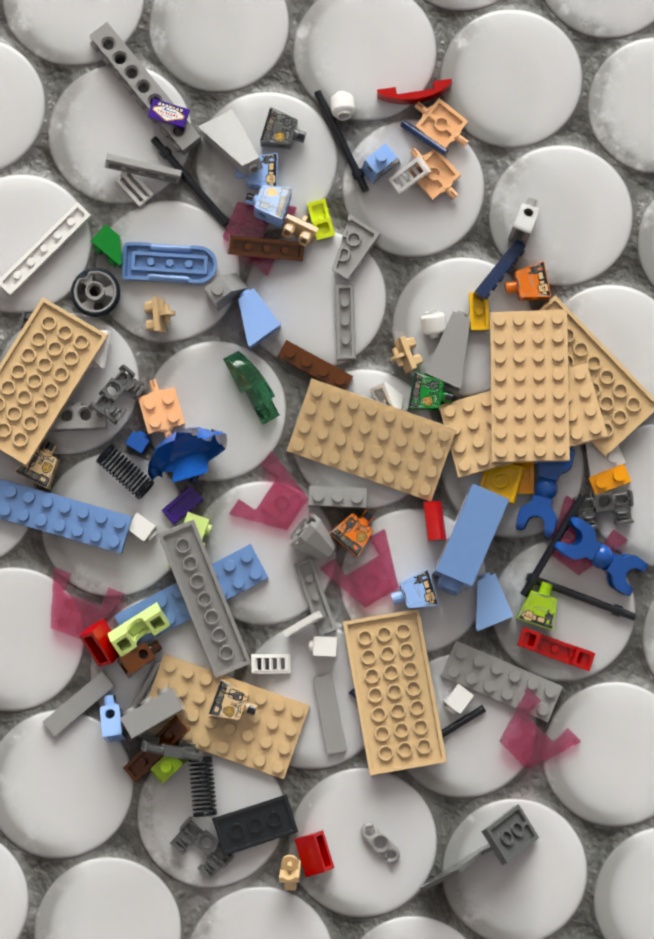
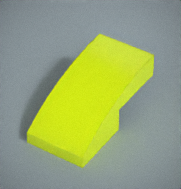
M325 198L307 203L312 225L318 228L316 239L320 240L335 236Z

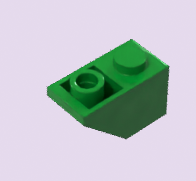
M105 224L92 238V249L99 255L103 253L107 257L106 261L114 268L118 266L121 269L123 265L122 240L115 231Z

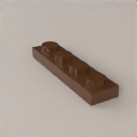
M229 235L227 254L303 261L304 246L294 241Z
M288 340L285 341L277 358L321 382L344 390L347 389L353 378L352 375Z
M176 715L155 736L160 737L159 745L163 743L175 746L191 729L179 715ZM140 750L123 769L134 782H138L164 755Z

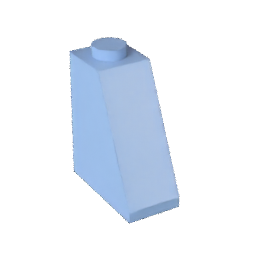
M254 288L243 291L238 299L247 344L250 350L281 328V324Z
M490 572L480 575V580L476 581V632L513 617L496 574L491 575Z

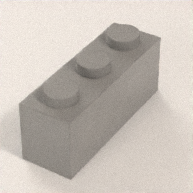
M309 486L308 507L366 510L367 488Z

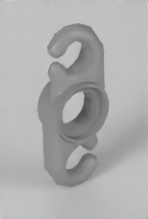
M373 823L364 824L361 828L363 839L376 852H379L384 859H387L389 851L395 852V857L388 859L387 862L389 864L396 863L400 858L399 849L385 835L381 834L378 828H374L373 835L368 836L366 829L373 828L374 825ZM377 838H384L386 840V846L383 849H378L375 846Z

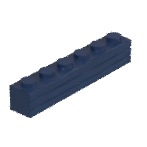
M516 239L478 286L473 295L482 302L484 299L487 300L491 295V290L494 291L498 286L497 283H501L504 279L503 275L505 273L508 274L512 269L511 265H515L518 261L517 258L525 253L524 249L526 246Z

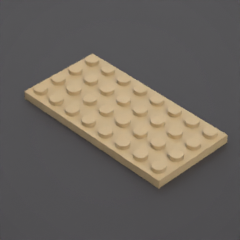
M555 295L540 310L567 309L568 368L585 363L588 365L608 434L607 438L590 443L605 458L654 413V397Z
M43 297L0 363V451L26 466L29 465L108 338V335Z
M567 309L490 312L492 463L570 462Z
M587 363L568 368L570 448L607 438L608 434ZM491 391L452 401V404L445 403L440 405L439 408L444 425L457 429L450 449L459 479L514 464L492 463Z
M311 379L287 451L424 500L432 501L457 429Z
M419 608L344 621L345 638L370 776L447 762Z
M164 654L149 697L154 699L158 696L157 692L165 687H169V689L175 688L186 708L176 715H179L191 729L180 741L196 744L195 748L284 779L310 705L225 675L215 678L211 670ZM221 679L249 694L247 702L257 705L254 717L242 713L240 720L208 715ZM176 715L170 717L169 719L163 721L162 723L158 724L157 726L151 728L148 731L157 734Z

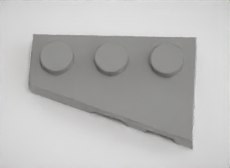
M349 214L340 248H338L332 268L333 272L349 281L381 236L380 233Z

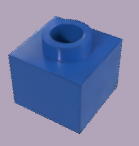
M139 430L138 433L132 431L125 444L139 454L144 455L151 442L148 440L149 436Z

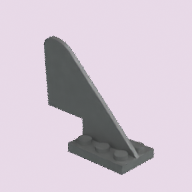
M520 805L512 807L481 831L488 844L427 881L420 887L421 892L462 872L479 857L492 850L501 865H505L536 841L539 836Z

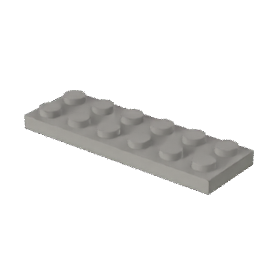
M455 641L441 674V677L545 722L549 721L563 688L561 685L458 641Z

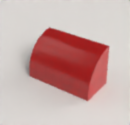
M442 501L423 502L427 542L447 540Z
M105 619L94 623L79 635L99 667L113 664L120 656L110 642L108 633L112 630Z
M323 830L294 839L305 877L324 873L334 868Z

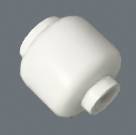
M338 91L330 98L332 115L341 121L351 118L355 113V103L350 93Z
M439 310L424 312L425 315L421 317L423 334L430 335V338L441 337V333L444 332L447 326L445 314Z

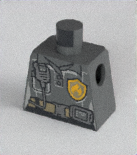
M270 107L260 139V145L263 147L291 149L293 140L304 143L307 132L297 130V119Z

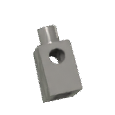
M528 198L526 203L521 204L508 241L515 242L517 239L526 246L540 209L536 208L538 205L536 199Z

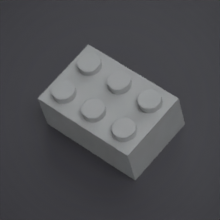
M165 687L157 692L158 696L154 699L148 697L140 702V707L135 708L134 706L122 712L124 716L120 719L131 739L138 737L186 709L175 688L169 689V687Z

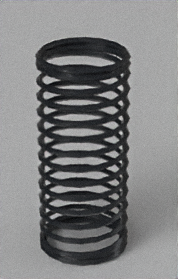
M113 444L109 445L99 455L96 463L103 466V469H106L107 472L109 471L110 475L113 474L112 477H116V480H119V483H122V486H125L129 492L132 491V495L135 494L138 500L141 499L154 485V481L150 480V477L144 481L147 474L141 478L144 472H141L138 475L141 469L134 473L137 469V466H135L131 470L134 463L127 468L131 463V460H129L124 465L128 457L120 463L125 456L122 455L117 460L121 452L113 458L118 449L113 451L115 446ZM118 465V467L115 469V471H113V472L111 473V471L113 470V468ZM125 470L122 476L118 478L119 474ZM129 472V474L125 477V479H123V480L121 481V479L123 478V476H125V475ZM132 475L129 481L125 483L126 479ZM136 477L132 484L128 486V484ZM140 479L136 486L131 489V487ZM144 481V483L139 487V489L135 491V489Z
M203 756L202 763L188 765L189 767L205 766L189 769V771H202L190 773L189 775H205L192 777L190 780L208 779L191 782L190 784H205L190 787L191 789L208 788L191 791V793L210 792L192 795L191 797H208L195 799L192 802L211 801L193 804L192 806H208L192 809L193 811L211 810L193 813V817H206L218 814L217 809L213 808L217 805L211 804L217 801L213 799L216 795H210L216 792L212 791L215 789V786H210L214 785L215 782H208L215 779L210 777L214 773H208L214 770L210 769V767H213V764H208L213 762L212 756Z

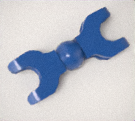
M575 447L570 448V462H535L539 467V479L534 484L535 495H533L529 503L524 504L519 509L516 522L517 530H524L529 519L540 517L545 522L544 535L546 538L553 537L558 519L552 509V498L558 492L556 482H558L559 477L572 468Z
M571 517L569 525L576 531L575 541L569 545L557 541L554 549L566 558L576 560L585 558L590 560L594 567L606 573L607 583L611 588L623 595L631 596L633 588L626 581L627 572L633 568L645 572L648 564L636 555L614 554L608 546L597 541L593 526L580 518Z

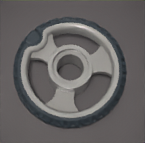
M102 268L86 269L74 279L71 287V298L75 307L81 313L91 317H100L110 313L118 304L120 286L115 276L109 271ZM93 275L104 276L111 282V285L103 287L100 282L93 281L92 277ZM80 283L86 285L85 293L88 299L84 303H81L78 298ZM98 288L101 290L100 294L96 297L91 296V291ZM106 296L112 298L106 307L99 310L94 309V304L101 303Z

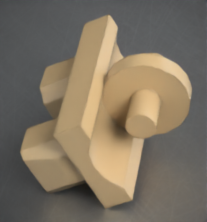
M287 214L282 227V236L291 238L294 235L298 237L299 244L307 246L309 243L313 244L318 228L307 222L308 216L306 215L301 220Z
M151 297L152 301L144 303L145 313H153V319L146 320L145 322L146 330L162 334L167 333V324L171 323L170 317L175 316L176 313L170 310L169 304H165L164 299Z
M402 336L393 342L395 346L392 349L394 356L389 358L390 362L396 361L398 367H403L405 374L412 372L423 363L420 354L413 356L411 353V349L416 347L414 337L406 338Z
M294 855L284 856L281 862L279 883H284V890H296V882L300 880L302 863Z

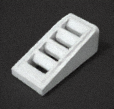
M417 157L388 180L400 195L431 173V170L422 157ZM416 164H418L421 167V169L423 170L422 173H420V171L417 169V167L415 166ZM412 168L414 173L417 175L415 178L413 177L409 169ZM403 173H406V175L410 179V182H407L405 177L402 175ZM396 178H400L404 184L403 187H401Z
M251 654L252 674L291 673L290 654ZM258 658H261V670H258ZM265 658H269V670H265ZM273 658H277V670H273ZM281 658H285V669H281Z

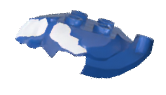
M201 427L186 428L180 433L176 431L155 448L148 464V475L151 480H154L157 476L163 477L162 472L170 471L173 472L172 482L207 473L208 462L226 449L228 442L226 433L218 430L212 432Z

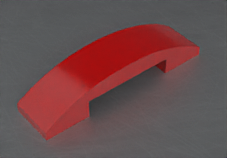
M452 79L433 81L432 89L397 94L396 87L377 89V99L401 105L417 104L419 101L423 103L447 92L452 86Z
M525 627L522 628L517 642V646L586 671H590L596 654Z

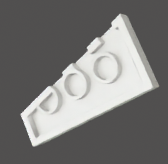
M590 442L585 443L590 477L626 463L619 445L604 458Z

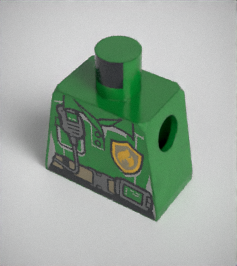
M414 372L408 410H439L440 402L452 404L453 392L442 391L443 381Z

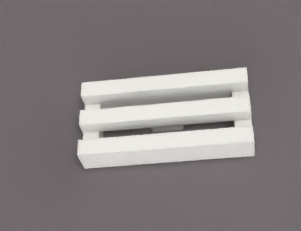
M121 172L115 178V181L139 207L143 206L154 196L137 175L130 174L148 194L147 196L127 177L130 173ZM123 178L143 199L141 202L121 181Z
M320 611L314 612L285 629L283 633L285 637H291L321 620L323 616Z

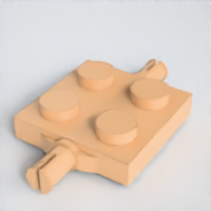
M438 98L428 108L420 101L415 105L414 108L423 114L421 120L415 126L418 130L445 148L455 140L463 147L468 144L469 141L460 135L468 121L443 100Z
M416 148L411 150L410 154L414 158L422 157L431 170V173L416 184L432 201L445 192L454 200L459 194L451 186L461 174L443 155L434 149L423 156ZM416 164L415 166L420 171V173H422L423 170L418 164ZM411 168L409 171L411 172V174H412L413 177L415 178L417 175L414 173V171H413L412 168Z
M153 379V382L152 380L148 381L152 392L138 397V402L148 435L159 432L164 433L165 438H167L168 435L172 434L171 430L185 425L175 387L159 390L156 379Z

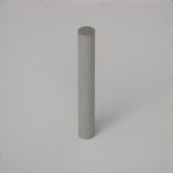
M155 661L130 708L134 706L138 708L140 706V702L143 700L158 672L159 662Z

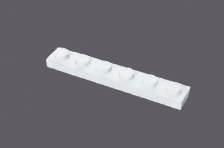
M77 202L0 278V286L12 296L92 216Z

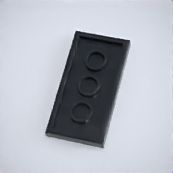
M287 794L212 818L223 856L298 832Z

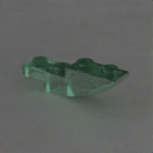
M239 351L223 358L240 393L246 392L262 425L280 416L272 401V398L275 397L272 389L253 363Z

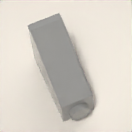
M237 273L219 276L204 288L206 297L217 311H220L243 291L248 289Z

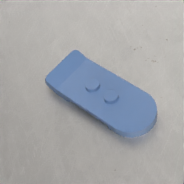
M126 242L123 246L121 276L122 279L127 281L200 285L209 282L217 272V259L214 253L204 246L151 244L147 242Z

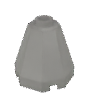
M310 513L308 516L311 518L308 520L303 518L290 534L292 540L288 539L287 543L293 548L319 559H330L336 552L334 550L336 544L321 519L315 514Z

